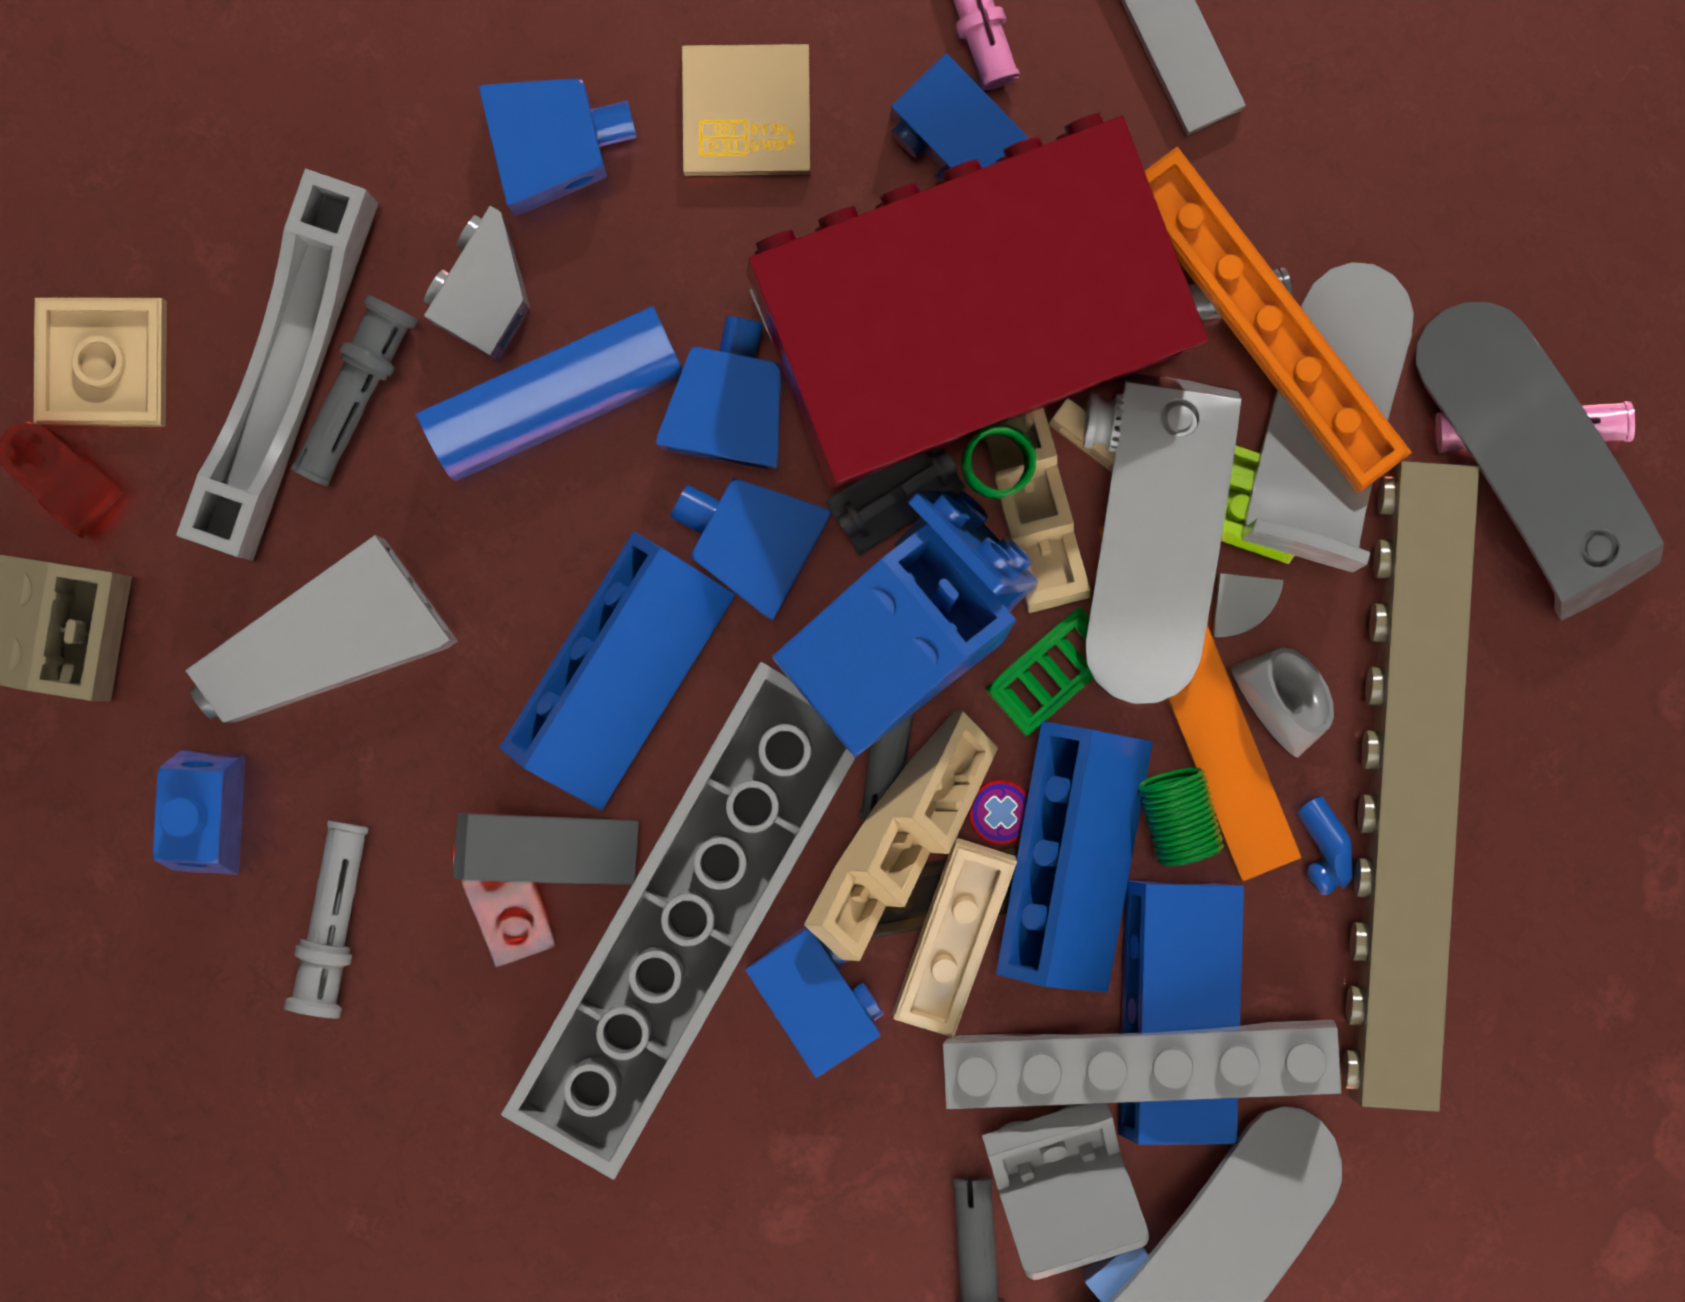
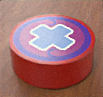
M994 780L982 785L968 812L974 831L984 840L994 844H1008L1021 838L1028 800L1027 793L1020 786L1005 780Z

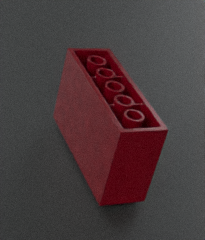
M1101 112L1085 116L1064 127L1066 133L1058 136L1056 141L1043 145L1040 136L1022 140L1003 150L1005 156L999 158L995 164L981 168L978 159L970 160L941 173L943 180L927 190L920 192L916 182L910 183L879 197L881 203L875 206L876 209L858 215L855 206L846 207L818 220L819 227L811 234L796 239L793 230H786L756 243L758 250L754 252L755 255L748 258L746 275L829 490L974 435L991 425H1000L1177 357L1209 340L1123 115L1106 122Z

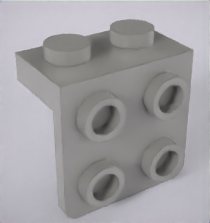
M1107 1103L1069 1104L1058 1112L1030 1121L1010 1122L1002 1126L998 1131L982 1135L1022 1267L1028 1278L1039 1280L1129 1252L1147 1244L1149 1240L1148 1228L1120 1153L1113 1118Z

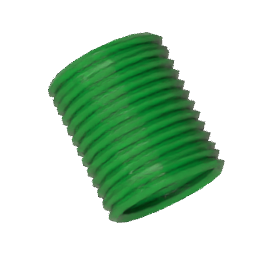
M991 425L980 430L965 445L961 455V472L966 484L976 494L989 499H1002L1021 491L1031 481L1036 469V452L1031 440L1021 430L1010 425ZM990 435H1002L1011 439L1020 448L1024 457V470L1020 480L1013 487L1006 490H994L983 485L976 478L971 466V454L976 443Z
M1185 768L1159 774L1142 781L1137 788L1141 791L1139 796L1143 797L1141 799V802L1144 803L1142 808L1145 809L1143 814L1147 815L1145 820L1149 822L1147 824L1150 827L1148 832L1152 834L1150 838L1154 840L1152 845L1155 846L1153 850L1157 852L1155 854L1158 858L1156 862L1162 866H1178L1204 860L1218 854L1224 847V844L1221 843L1223 840L1222 835L1219 834L1221 831L1218 828L1219 823L1216 822L1217 817L1214 816L1216 811L1213 810L1214 805L1211 804L1213 799L1210 798L1211 793L1208 791L1210 787L1206 785L1208 782L1206 780L1207 777L1204 776L1206 771L1201 768Z

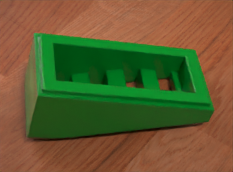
M1080 606L983 688L1024 737H1028L1041 725L1042 721L1045 722L1094 678L1087 661L1065 637L1067 633L1075 628L1086 641L1089 616ZM1054 645L1059 648L1079 671L1071 680L1046 653ZM1036 661L1060 688L1052 696L1048 694L1028 670ZM1016 678L1024 684L1041 704L1033 713L1008 686Z

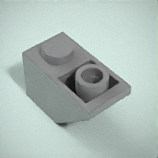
M489 206L483 218L474 215L463 229L456 246L462 253L450 273L441 270L429 286L424 297V303L429 305V308L424 316L433 325L498 363L529 312L530 306L509 223L499 210Z

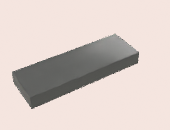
M458 813L453 879L463 881L633 885L636 871L639 821Z

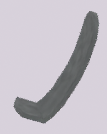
M1464 302L1443 310L1429 322L1417 342L1416 368L1423 385L1479 466V469L1536 559L1555 593L1554 611L1560 620L1566 619L1607 598L1660 564L1664 542L1651 517L1586 411L1525 323L1509 309L1490 302Z

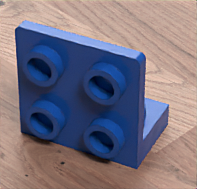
M916 491L907 500L921 517L894 544L895 547L928 523L988 586L1009 612L1039 583L1038 579L1027 569L1032 564L1029 556L1008 537H1004L1001 541L984 524L988 519L987 513L967 493L960 491L956 495L953 491Z

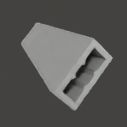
M374 535L189 667L186 672L195 683L189 689V692L197 706L209 719L213 720L218 716L223 723H237L446 650L457 643L458 640L384 538Z

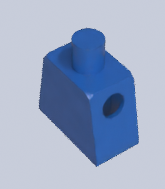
M583 79L529 81L478 86L506 204L514 216L524 214L603 180L608 174L601 147L637 138L628 100L592 109Z
M726 316L719 351L691 347L658 432L656 444L659 449L778 472L780 459L781 365L777 362L757 358L763 327L762 323L740 317Z
M736 478L731 480L720 501L687 484L670 515V518L702 534L690 557L761 614L774 622L832 517L831 512L823 507Z
M181 750L159 767L153 842L154 861L173 871L239 874L246 754Z

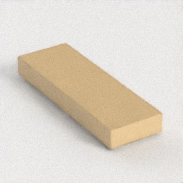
M956 837L946 859L892 1011L894 1020L954 1038L1017 864L1015 856Z

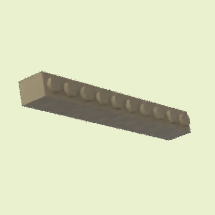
M1401 461L1389 470V476L1381 477L1378 487V513L1386 514L1387 518L1385 540H1377L1373 561L1375 578H1383L1381 604H1373L1369 625L1370 640L1379 642L1377 667H1369L1365 690L1367 705H1375L1373 731H1365L1362 742L1363 769H1371L1369 795H1361L1358 805V830L1360 833H1367L1365 859L1358 858L1356 860L1354 869V893L1356 897H1363L1361 922H1353L1350 933V957L1353 961H1359L1357 986H1349L1346 997V1021L1348 1025H1355L1354 1049L1345 1050L1342 1061L1343 1088L1351 1089L1350 1098L1362 1107L1436 1112L1440 1110L1479 466Z

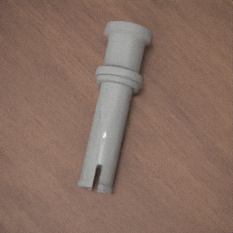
M328 820V832L319 878L316 884L307 939H300L299 945L295 946L294 955L299 958L293 995L292 997L285 998L284 1009L310 1016L338 1019L341 1016L342 1008L336 1003L343 967L350 965L352 954H349L350 947L344 945L353 898L356 892L365 836L368 834L369 828Z

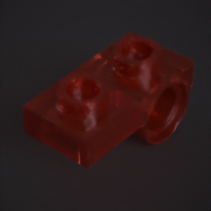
M455 845L451 847V858L453 860V863L455 856ZM461 880L496 967L556 946V935L535 882Z

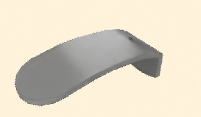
M1351 262L1330 269L1314 282L1300 307L1388 421L1412 336L1414 312L1408 292L1393 274L1375 264ZM1277 389L1251 488L1241 540L1353 573L1366 566L1370 556V552L1359 548L1372 484L1363 491L1356 493Z
M1130 374L1124 376L1123 380L1124 407L1123 416L1120 418L1122 425L1119 426L1120 437L1114 457L1086 635L1087 664L1095 681L1109 694L1133 704L1158 703L1177 695L1193 679L1201 660L1233 467L1241 396L1238 389L1167 377Z
M1282 1106L1259 1113L1242 1131L1237 1139V1144H1233L1185 1212L1135 1273L1108 1302H1264L1301 1253L1336 1200L1342 1183V1158L1335 1137L1320 1119L1304 1109Z

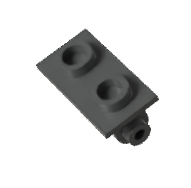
M940 447L864 476L825 501V503L860 555L920 517L907 501L916 491H953L956 494L966 486L957 473L958 469L948 452Z

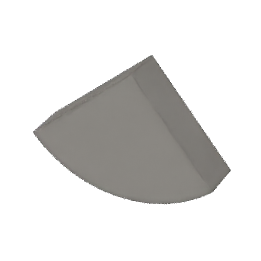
M1217 574L1212 637L1220 638L1238 635L1260 624L1275 607L1280 597L1284 580Z

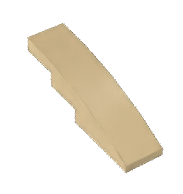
M1044 408L1000 424L1010 425L1021 430L1031 440L1036 452V469L1031 481L1021 491L998 499L1007 536L1029 556L1032 564L1027 569L1039 581L1024 597L1028 613L1088 599L1091 592L1074 534V521L1057 466L1056 449ZM990 435L982 438L995 490H1006L1013 487L1020 480L1024 470V457L1020 448L1011 439L1002 435Z
M953 711L913 756L885 792L833 869L804 923V926L841 960H861L885 907H905L929 854H949L998 750V747L964 711Z

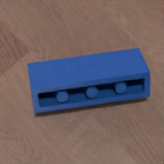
M651 306L416 413V416L442 467L451 479L459 481L678 381L682 367L654 306Z
M633 531L499 749L524 769L602 811L736 594Z
M1041 722L996 975L1043 987L1108 992L1142 806L1141 799L1143 797L1139 796L1141 791L1137 788L1147 778L1153 745L1152 741L1056 723Z
M1128 880L1124 911L1121 1034L1240 1026L1244 886L1204 882ZM1238 1098L1119 1102L1118 1135L1138 1145L1237 1144Z

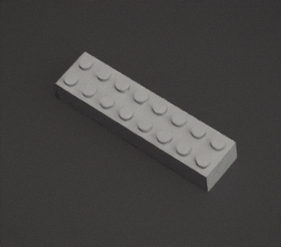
M762 662L759 663L501 1114L508 1120L613 1180L616 1178L855 760L853 755L787 676Z

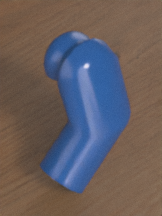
M1320 796L1309 801L1296 814L1318 845L1322 860L1314 862L1308 867L1307 876L1319 894L1328 895L1338 886L1344 889L1353 877L1352 842L1349 834L1324 797Z

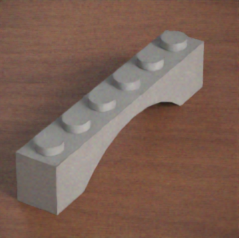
M305 168L283 230L272 291L250 363L226 422L210 454L197 474L176 536L239 558L254 560L379 204L366 189Z
M1334 1020L1267 1022L1212 1029L1126 1034L1057 1035L1005 1033L954 1036V1038L948 1037L943 1043L946 1109L1341 1094L1338 1029Z

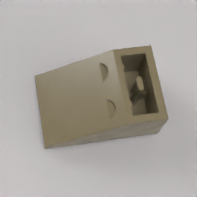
M0 555V686L88 701H111L132 576Z

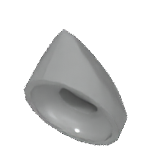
M1280 647L1230 666L1237 685L1255 714L1272 736L1293 756L1298 758L1330 729L1334 719V703L1329 688L1319 670L1304 655L1294 649Z

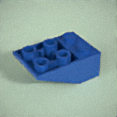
M927 523L882 557L776 652L772 659L853 757L856 758L1003 644L1016 619L988 586Z

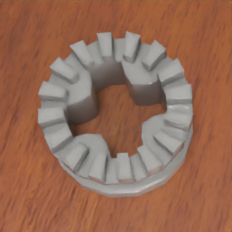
M1091 390L1084 427L1083 448L1092 449L1094 444L1101 443L1106 446L1108 452H1116L1120 429L1114 427L1122 425V421L1116 420V418H1122L1124 394H1115L1112 399L1106 400L1101 397L1100 391Z

